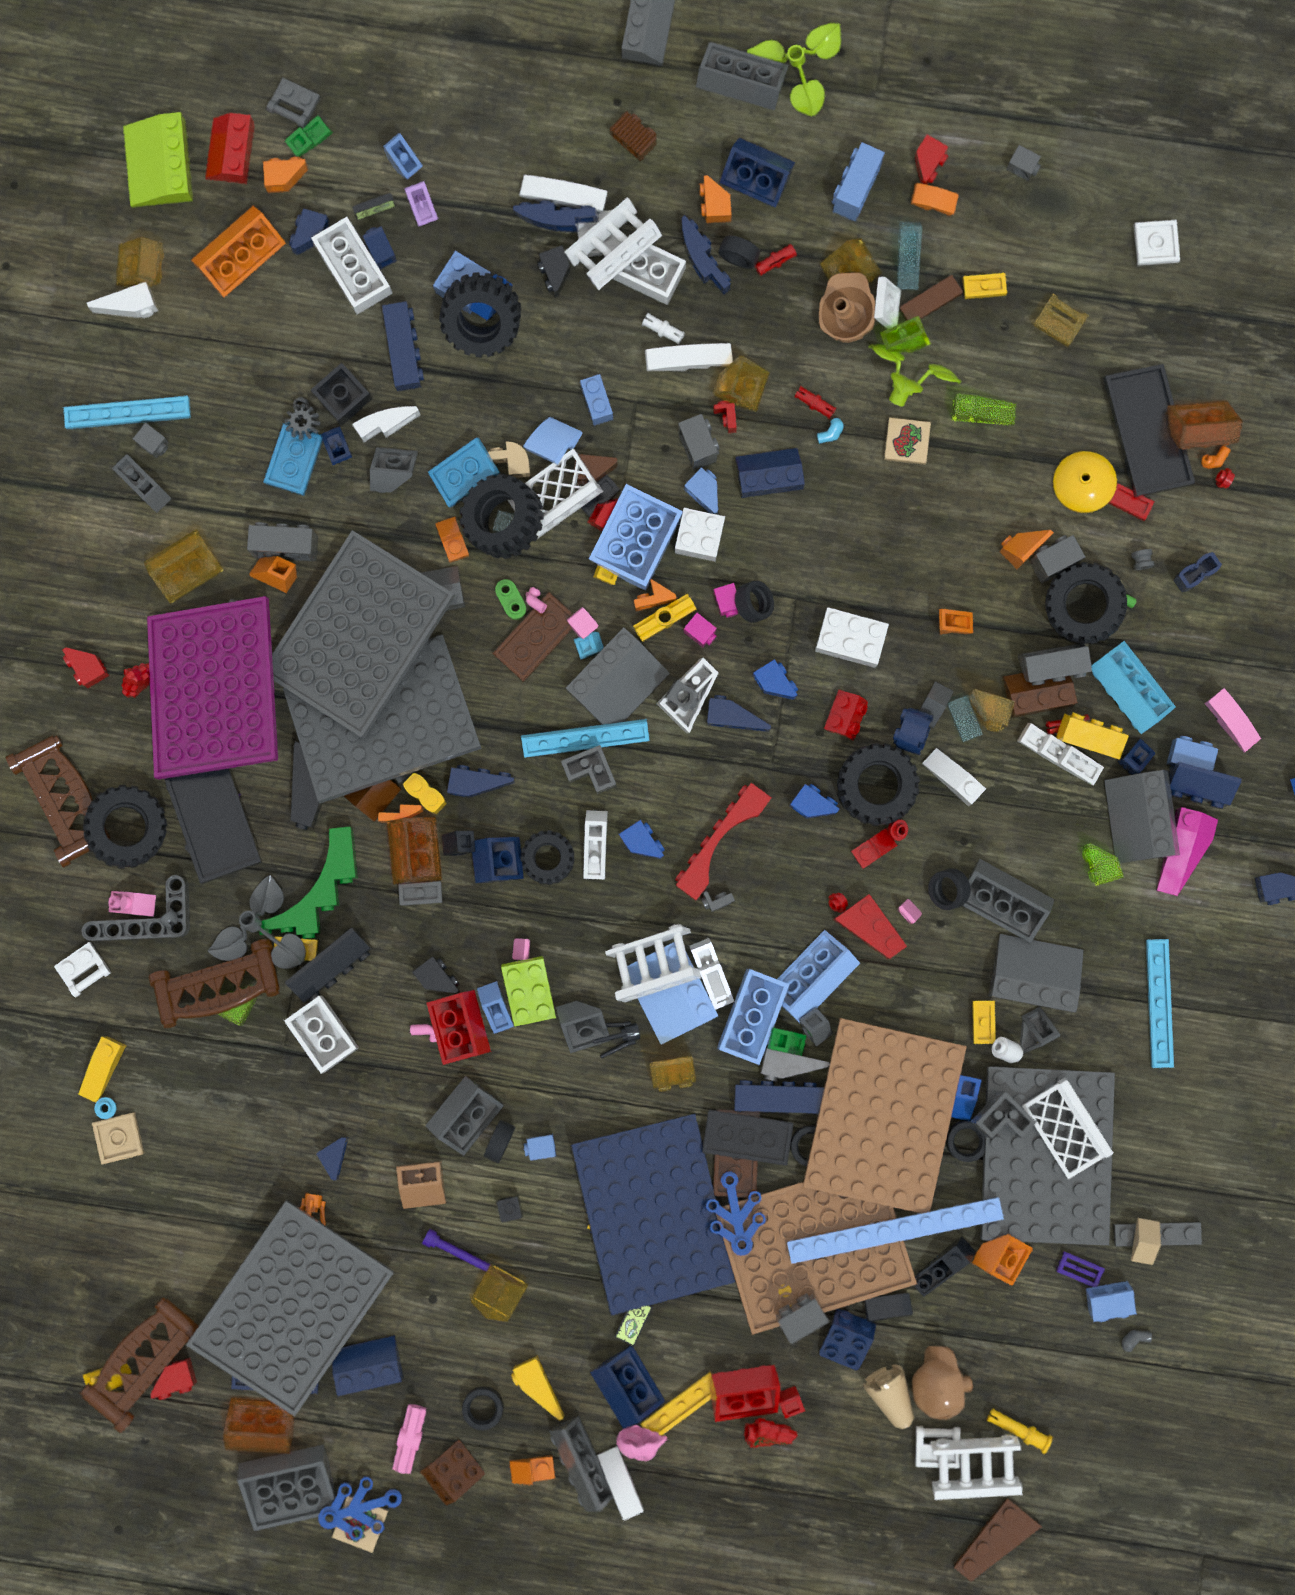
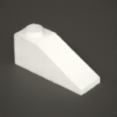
M146 282L87 302L88 307L93 313L147 318L152 316L153 312L158 311L151 289Z
M937 748L922 763L967 806L972 805L986 790L971 774Z
M586 810L584 879H605L608 811Z

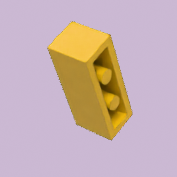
M1074 712L1072 715L1064 714L1056 738L1110 757L1121 758L1129 736L1122 732L1123 728L1111 725L1108 728L1103 726L1104 722L1093 718L1089 722L1084 720L1085 716Z

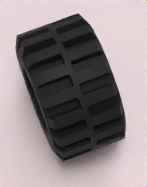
M547 830L533 834L529 840H526L521 850V862L524 871L531 879L540 884L552 885L553 883L561 882L573 869L575 858L571 844L558 832ZM542 846H554L560 853V862L552 870L541 869L535 861L536 852Z

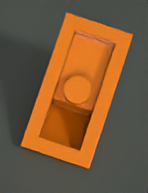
M452 517L436 523L449 562L468 557L469 553L456 518Z
M650 579L653 595L650 596L649 593L638 595L637 599L634 600V606L636 611L670 604L676 601L677 598L676 594Z
M939 609L941 635L947 633H973V612Z
M553 1455L510 1461L512 1483L532 1485L533 1481L555 1479Z

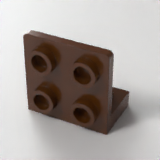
M460 1440L450 1446L434 1462L420 1470V1473L446 1506L457 1501L485 1475V1472Z

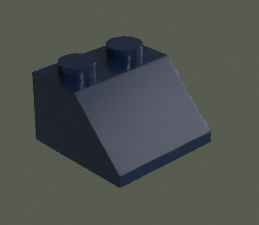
M519 837L475 840V852L472 853L475 883L524 879Z

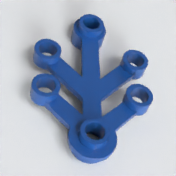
M725 1172L721 1177V1184L727 1188L731 1213L721 1207L715 1199H710L706 1203V1208L709 1212H715L734 1225L735 1234L723 1228V1224L720 1221H713L710 1229L714 1234H720L730 1241L731 1248L735 1254L744 1256L752 1250L753 1243L751 1238L759 1226L763 1225L766 1221L764 1214L755 1213L752 1218L753 1222L744 1233L742 1224L755 1204L761 1201V1194L757 1191H752L748 1196V1201L740 1211L735 1188L738 1184V1177L733 1172ZM728 1176H732L734 1182L730 1185L725 1181ZM754 1193L759 1196L757 1202L751 1200V1195ZM712 1201L717 1204L715 1210H711L708 1207ZM757 1215H761L763 1217V1221L761 1223L755 1222V1217ZM719 1223L721 1229L714 1231L712 1228L713 1224ZM739 1241L746 1242L744 1249L738 1247Z
M365 1476L360 1480V1487L349 1506L340 1509L345 1497H348L352 1492L350 1484L342 1483L332 1505L320 1511L319 1523L326 1529L338 1527L350 1534L351 1539L359 1540L363 1535L362 1528L360 1526L353 1527L342 1520V1518L351 1516L370 1527L373 1533L379 1534L384 1529V1523L379 1519L371 1518L363 1512L386 1505L391 1508L397 1507L402 1500L401 1493L397 1489H389L385 1496L361 1503L366 1492L373 1486L372 1479ZM369 1480L371 1484L366 1488L363 1487L362 1482ZM343 1486H347L349 1488V1492L347 1494H343L341 1492V1488ZM395 1495L397 1501L392 1503L389 1501V1497ZM327 1514L333 1515L334 1519L331 1522L326 1521L325 1516ZM380 1523L382 1527L380 1530H375L373 1525ZM354 1529H358L360 1531V1535L358 1537L352 1535V1531Z

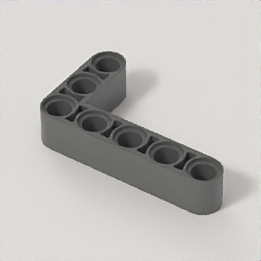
M178 875L170 876L166 881V913L173 909L177 914L178 922H181L183 925V930L177 934L174 931L175 923L173 921H170L173 927L168 928L162 925L159 921L160 918L90 921L82 927L83 937L91 941L186 936L190 930L188 881L186 878ZM179 879L182 887L180 890L175 891L173 883ZM176 901H181L182 909L179 912H175L173 908ZM156 923H160L162 927L159 934L153 932V926ZM116 924L119 927V933L113 936L110 930ZM134 924H139L140 932L137 935L132 933ZM95 925L98 933L95 937H92L89 930Z

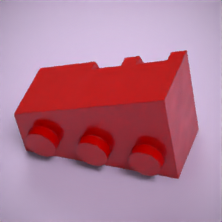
M870 894L833 919L886 959L892 958L907 947Z

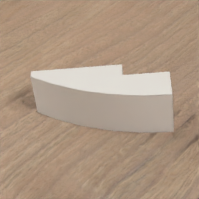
M417 407L391 408L366 416L352 425L363 442H366L381 431L387 438L420 416Z
M707 938L690 945L689 947L714 1008L718 1009L734 1002L710 939Z
M618 1446L598 1454L602 1469L623 1520L644 1512L643 1505Z

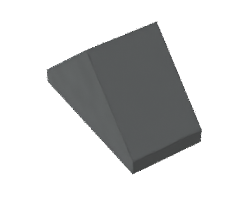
M936 681L919 710L934 716L933 722H930L929 725L932 728L935 727L954 692Z

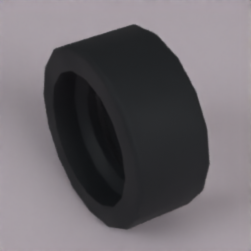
M729 235L724 237L718 253L724 260L735 266L752 269L756 265L760 250L756 245L743 238Z
M751 581L737 589L735 604L740 616L744 620L754 623L771 616L774 610V599L765 583ZM750 591L758 599L759 612L751 604Z
M949 868L937 872L931 877L928 884V893L932 902L942 910H952L963 906L968 901L971 894L970 883L963 872L958 869ZM945 877L950 878L957 888V897L953 902L948 900L942 891V881Z
M500 1120L483 1157L499 1163L513 1135L515 1126Z
M960 1121L950 1127L946 1137V1146L950 1154L963 1162L976 1161L985 1153V1136L971 1121ZM971 1129L978 1135L979 1146L973 1153L963 1154L955 1147L954 1139L960 1130Z
M804 1126L798 1129L792 1136L790 1143L791 1153L801 1165L807 1166L808 1158L800 1154L798 1150L799 1140L806 1134H814L816 1126Z
M481 1386L474 1388L467 1394L463 1402L462 1413L464 1420L474 1429H491L498 1424L502 1417L504 1408L502 1397L491 1387ZM477 1396H488L494 1401L496 1407L495 1414L489 1420L479 1421L471 1414L470 1406L473 1399Z

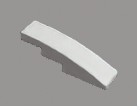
M524 175L519 196L536 201H551L558 207L564 205L580 209L581 206L589 205L593 208L595 207L597 212L602 213L607 191L562 180Z
M731 344L682 345L645 350L647 371H686L687 369H708L710 366H731L733 364Z
M1027 723L1017 740L1053 764L1091 785L1095 784L1104 768L1073 746L1066 745L1053 735L1045 733L1031 723Z

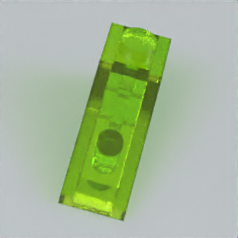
M956 394L953 399L952 420L1014 425L1016 404L978 395Z

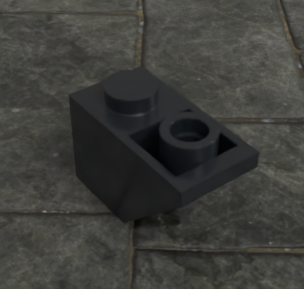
M562 245L540 253V261L537 262L541 274L545 273L547 277L545 281L549 293L553 292L555 298L559 297L570 272V263Z
M431 957L413 971V974L425 989L458 993L460 991L458 989L460 983L453 974L449 977L445 971L447 966L441 958Z

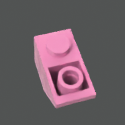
M111 891L108 901L109 912L154 916L156 895Z

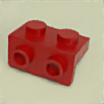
M838 690L824 729L854 740L860 731L861 720L867 712L868 701L859 695Z

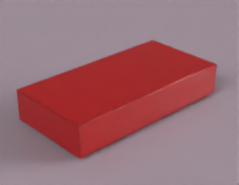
M1117 483L1115 493L1108 504L1145 521L1155 501L1145 496L1134 498L1133 490Z

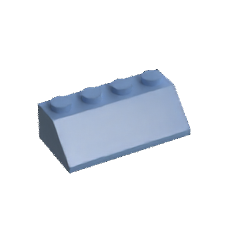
M824 930L777 979L789 984L782 1007L800 1023L799 1019L813 1009L818 1008L860 962L846 947Z
M746 969L717 1049L760 1065L789 984L751 969Z

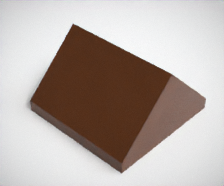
M391 780L344 795V797L375 822L378 819V814L383 813L402 789Z

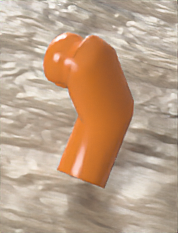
M1221 446L1216 455H1204L1201 459L1203 467L1207 469L1221 467L1231 450L1226 446Z

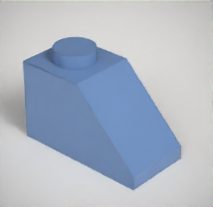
M400 133L383 146L386 157L395 170L404 178L408 179L423 167Z
M701 467L684 485V491L706 511L718 515L716 476L707 469L705 471Z
M497 981L477 988L482 1008L493 1033L495 1034L514 1027Z

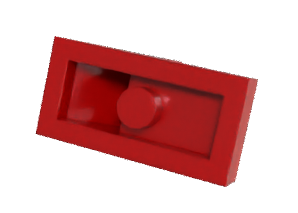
M885 828L852 850L851 853L860 867L864 869L898 845Z

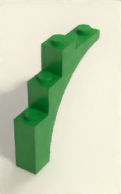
M352 827L329 829V849L326 863L311 891L298 904L286 912L273 918L262 920L261 928L269 934H272V930L280 929L281 933L294 932L293 928H296V935H302L303 939L315 938V934L321 933L318 908H321V911L334 910V906H339L337 881L340 880V884L353 883V879L358 878Z

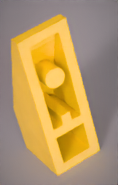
M108 1036L101 1037L90 1060L78 1095L95 1103L101 1099L126 1047L125 1044Z
M538 1356L514 1366V1373L511 1376L515 1385H520L527 1395L559 1421L562 1420L564 1413Z

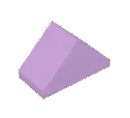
M424 181L404 188L418 226L438 219Z

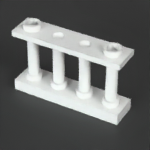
M626 198L565 251L566 256L574 267L581 262L590 270L586 274L598 290L662 236L655 222L651 219L643 224L635 216L637 211L629 198ZM627 221L637 229L629 237L619 230ZM611 235L621 242L613 251L603 243ZM595 248L605 256L597 265L587 257Z
M681 924L669 927L668 931L626 945L624 943L612 946V949L605 951L607 956L617 958L622 979V990L615 992L616 1000L628 1002L702 978L700 970L689 965L682 936L691 933L690 929L683 927ZM674 939L680 963L679 971L675 973L669 971L663 942ZM655 945L661 970L660 978L654 980L650 978L644 948ZM634 951L636 952L642 977L641 984L635 986L631 984L625 954Z
M1004 1435L996 1438L938 1439L937 1441H931L933 1455H939L940 1480L932 1481L935 1500L1022 1495L1019 1477L1013 1476V1451L1021 1450L1017 1436ZM1004 1451L1005 1476L992 1478L991 1452ZM969 1453H982L983 1477L981 1479H970ZM948 1454H961L960 1480H948Z

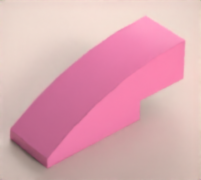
M1225 688L1205 703L1218 719L1217 722L1244 753L1261 739L1250 720Z

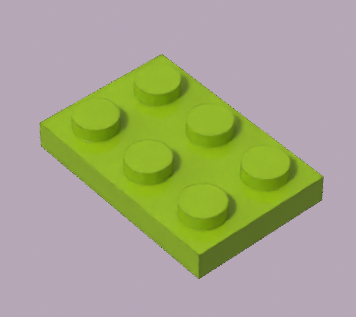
M543 956L501 964L514 1027L556 1018Z

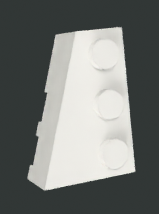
M700 658L679 680L699 693L697 696L699 701L693 710L689 709L688 712H684L664 699L665 695L656 704L682 730L690 733L692 725L718 672L704 658ZM681 691L678 694V700L681 703L687 702L688 694L685 691Z

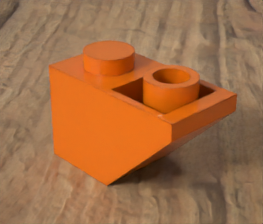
M292 157L289 160L272 158L269 161H263L264 186L268 193L288 192L308 171L305 159Z
M704 176L703 183H700V196H704L705 203L701 204L702 216H706V223L731 222L730 194L709 176Z
M278 556L263 557L258 560L250 572V576L287 593L297 578L296 565Z

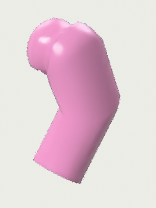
M531 587L529 592L525 594L526 602L538 612L543 613L547 605L537 598L540 595V591Z
M428 1024L410 1026L411 1035H430V1042H437L433 1026Z

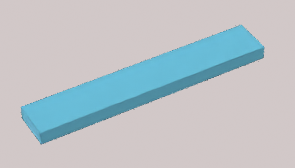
M189 396L64 407L66 429L191 418Z
M647 719L521 735L525 758L592 749L599 745L601 747L646 742L649 741Z
M1169 939L1146 940L1151 1068L1174 1067Z

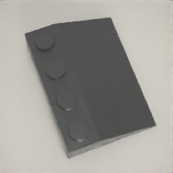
M623 627L566 687V691L602 725L624 722L670 673Z
M1159 770L1104 780L1116 864L1180 855L1168 771Z
M999 934L988 996L1076 1013L1080 995L1084 950L1032 940L1030 943L1020 937Z
M324 1445L239 1463L237 1481L254 1531L319 1517L320 1511L327 1506H331L336 1498L330 1464Z

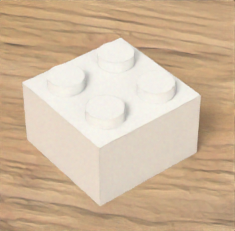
M684 508L675 553L716 562L725 516Z

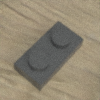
M441 881L398 884L400 906L443 903Z

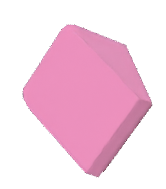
M583 607L566 620L577 636L582 639L586 638L599 626Z
M909 899L897 908V911L909 924H914L922 915L920 910Z
M514 939L512 958L514 960L529 959L530 940Z

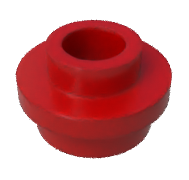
M1226 468L1219 471L1215 479L1217 487L1226 489L1231 485L1235 477L1231 469Z
M898 819L889 824L888 834L892 839L901 841L907 836L908 825L905 821Z
M840 892L832 893L829 896L830 908L835 912H844L848 906L845 896Z

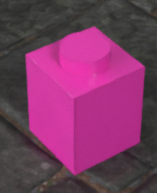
M734 583L715 588L713 591L720 616L725 615L726 618L738 614L735 604L736 588Z
M696 613L684 628V633L704 647L706 643L710 645L715 640L717 628L700 614Z

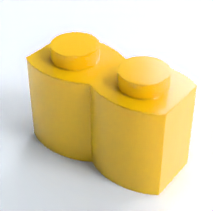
M413 773L403 783L406 791L414 798L420 800L423 807L433 814H438L447 804L445 798L437 790L431 788L422 776Z

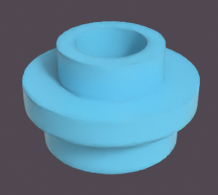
M101 1098L95 1104V1113L102 1119L111 1118L116 1113V1103L111 1098ZM104 1104L108 1106L107 1112L102 1111Z

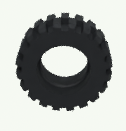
M475 272L471 277L468 274L463 275L460 281L456 279L451 284V287L446 290L442 301L439 322H441L440 328L442 333L446 334L445 339L448 343H454L453 348L458 351L462 349L465 355L470 356L471 353L476 354V357L482 358V355L487 354V357L494 356L496 351L500 354L505 351V346L510 347L518 333L521 319V303L518 302L519 297L516 292H512V286L509 283H502V278L497 276L495 279L491 277L490 273H485L484 276L480 275L479 272ZM471 303H484L496 310L500 320L490 327H477L466 321L461 313V309Z
M498 474L497 477L494 475L487 476V480L481 479L477 482L475 488L471 487L468 491L470 494L468 497H464L462 501L464 507L460 508L462 518L459 520L460 526L464 528L462 532L469 543L487 555L498 559L500 557L504 559L511 558V554L518 556L522 554L521 550L525 549L527 551L531 547L530 543L533 540L536 541L539 537L536 534L538 530H542L543 524L540 523V520L544 519V512L540 510L543 507L535 491L514 476H507L505 474ZM513 500L515 514L511 523L500 532L490 533L488 522L493 509L501 502Z
M1081 562L1078 565L1072 564L1069 568L1061 570L1056 578H1053L1047 590L1045 607L1049 622L1060 636H1063L1070 642L1085 645L1088 643L1096 644L1101 640L1104 641L1118 630L1125 618L1127 610L1125 587L1117 574L1115 575L1108 567L1105 568L1098 563L1089 564L1088 562ZM1081 584L1097 586L1106 597L1107 605L1104 614L1098 620L1091 623H1080L1074 620L1066 609L1068 594L1073 588Z
M878 743L859 748L847 758L839 771L837 780L838 797L842 801L843 808L850 813L849 815L857 818L861 823H868L873 826L890 824L909 812L919 794L918 784L920 779L917 776L915 764L911 763V758L908 755H904L901 749L890 747V744L878 745ZM873 765H882L893 771L898 781V789L895 796L884 804L868 802L862 797L858 788L861 773Z
M119 785L117 788L110 787L104 793L98 794L95 800L88 806L83 822L84 839L88 844L90 852L96 855L95 858L99 861H104L108 866L112 867L113 865L124 869L125 867L134 868L140 864H145L150 858L154 857L162 846L167 832L165 812L163 807H160L158 804L159 801L156 797L153 798L149 795L150 792L145 789L144 791L139 790L137 786L133 785L132 787H126V785ZM131 808L143 817L145 833L138 843L124 847L116 845L109 840L105 833L104 824L107 816L115 809Z

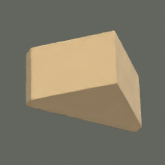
M1137 1218L1131 1261L1153 1265L1161 1246L1160 1222Z

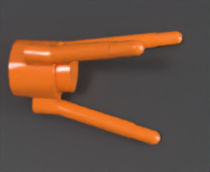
M306 1193L305 1198H302L300 1209L307 1211L309 1215L312 1212L318 1213V1209H320V1221L326 1225V1202L322 1201L323 1196Z

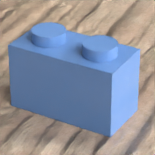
M600 374L580 380L593 426L613 420V412Z
M1180 736V738L1172 741L1167 765L1172 766L1182 762L1213 771L1218 749L1214 748L1211 743L1201 741L1199 744L1192 742L1190 737Z
M1128 1281L1086 1289L1088 1311L1094 1322H1105L1108 1319L1126 1318L1136 1314L1134 1293Z

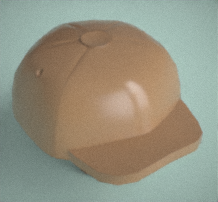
M842 273L832 276L828 281L825 295L820 301L819 324L820 328L835 340L843 343L857 341L874 328L876 303L865 275L861 273Z
M928 1346L925 1351L924 1364L912 1377L915 1404L931 1418L947 1420L956 1416L964 1407V1392H971L973 1388L972 1379L968 1375L962 1376L958 1370L956 1357L952 1350L944 1346Z

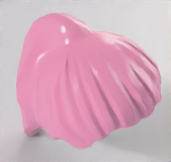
M635 1424L619 1432L616 1444L621 1453L628 1458L649 1461L656 1455L658 1448L667 1440V1436H661L657 1432H652Z

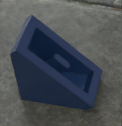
M340 427L321 434L332 465L353 457Z
M1139 739L1118 763L1129 774H1139L1156 753L1142 739Z
M344 1136L316 1153L331 1180L336 1181L339 1179L349 1137Z

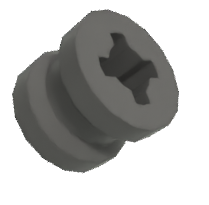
M1152 549L1131 553V557L1135 561L1134 570H1144L1155 566V562L1151 558L1153 554Z

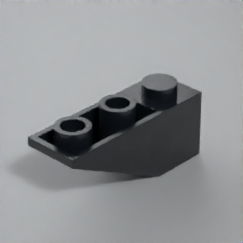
M961 1236L915 1275L917 1284L914 1287L925 1297L971 1263L976 1251Z

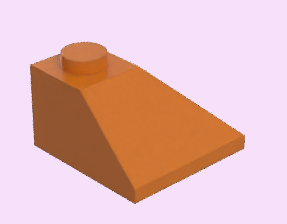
M1051 530L1017 533L1013 538L1008 536L1001 543L1003 548L1000 550V553L1018 569L1050 538L1053 532Z
M1007 1234L983 1243L976 1252L972 1263L1013 1286L1033 1248Z

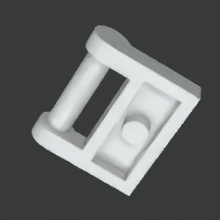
M88 942L54 966L75 998L81 995V991L95 981L111 974L110 969L91 942ZM97 964L98 970L78 984H75L74 979Z
M916 1426V1467H939V1455H933L931 1443H923V1437L960 1440V1427L932 1429ZM948 1454V1468H960V1454Z

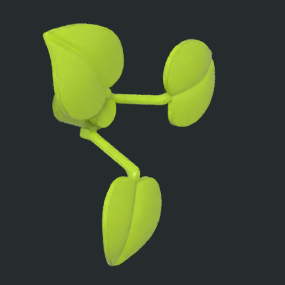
M826 24L814 29L806 40V45L811 50H806L805 47L802 48L799 45H793L785 54L782 45L777 41H765L748 49L747 53L780 63H785L789 59L792 66L798 67L803 85H797L793 88L790 94L791 103L797 111L809 116H815L823 106L825 93L823 86L817 80L806 83L802 65L806 60L805 53L810 55L816 53L821 59L834 57L841 46L840 24Z
M882 344L869 345V348H872L880 357L896 363V373L893 372L890 375L894 382L892 385L894 389L889 400L898 406H904L909 395L912 396L913 393L922 392L923 387L920 384L929 375L934 374L942 380L961 383V380L951 370L938 364H930L929 370L918 382L906 378L904 375L899 374L901 361H904L905 358L898 350Z

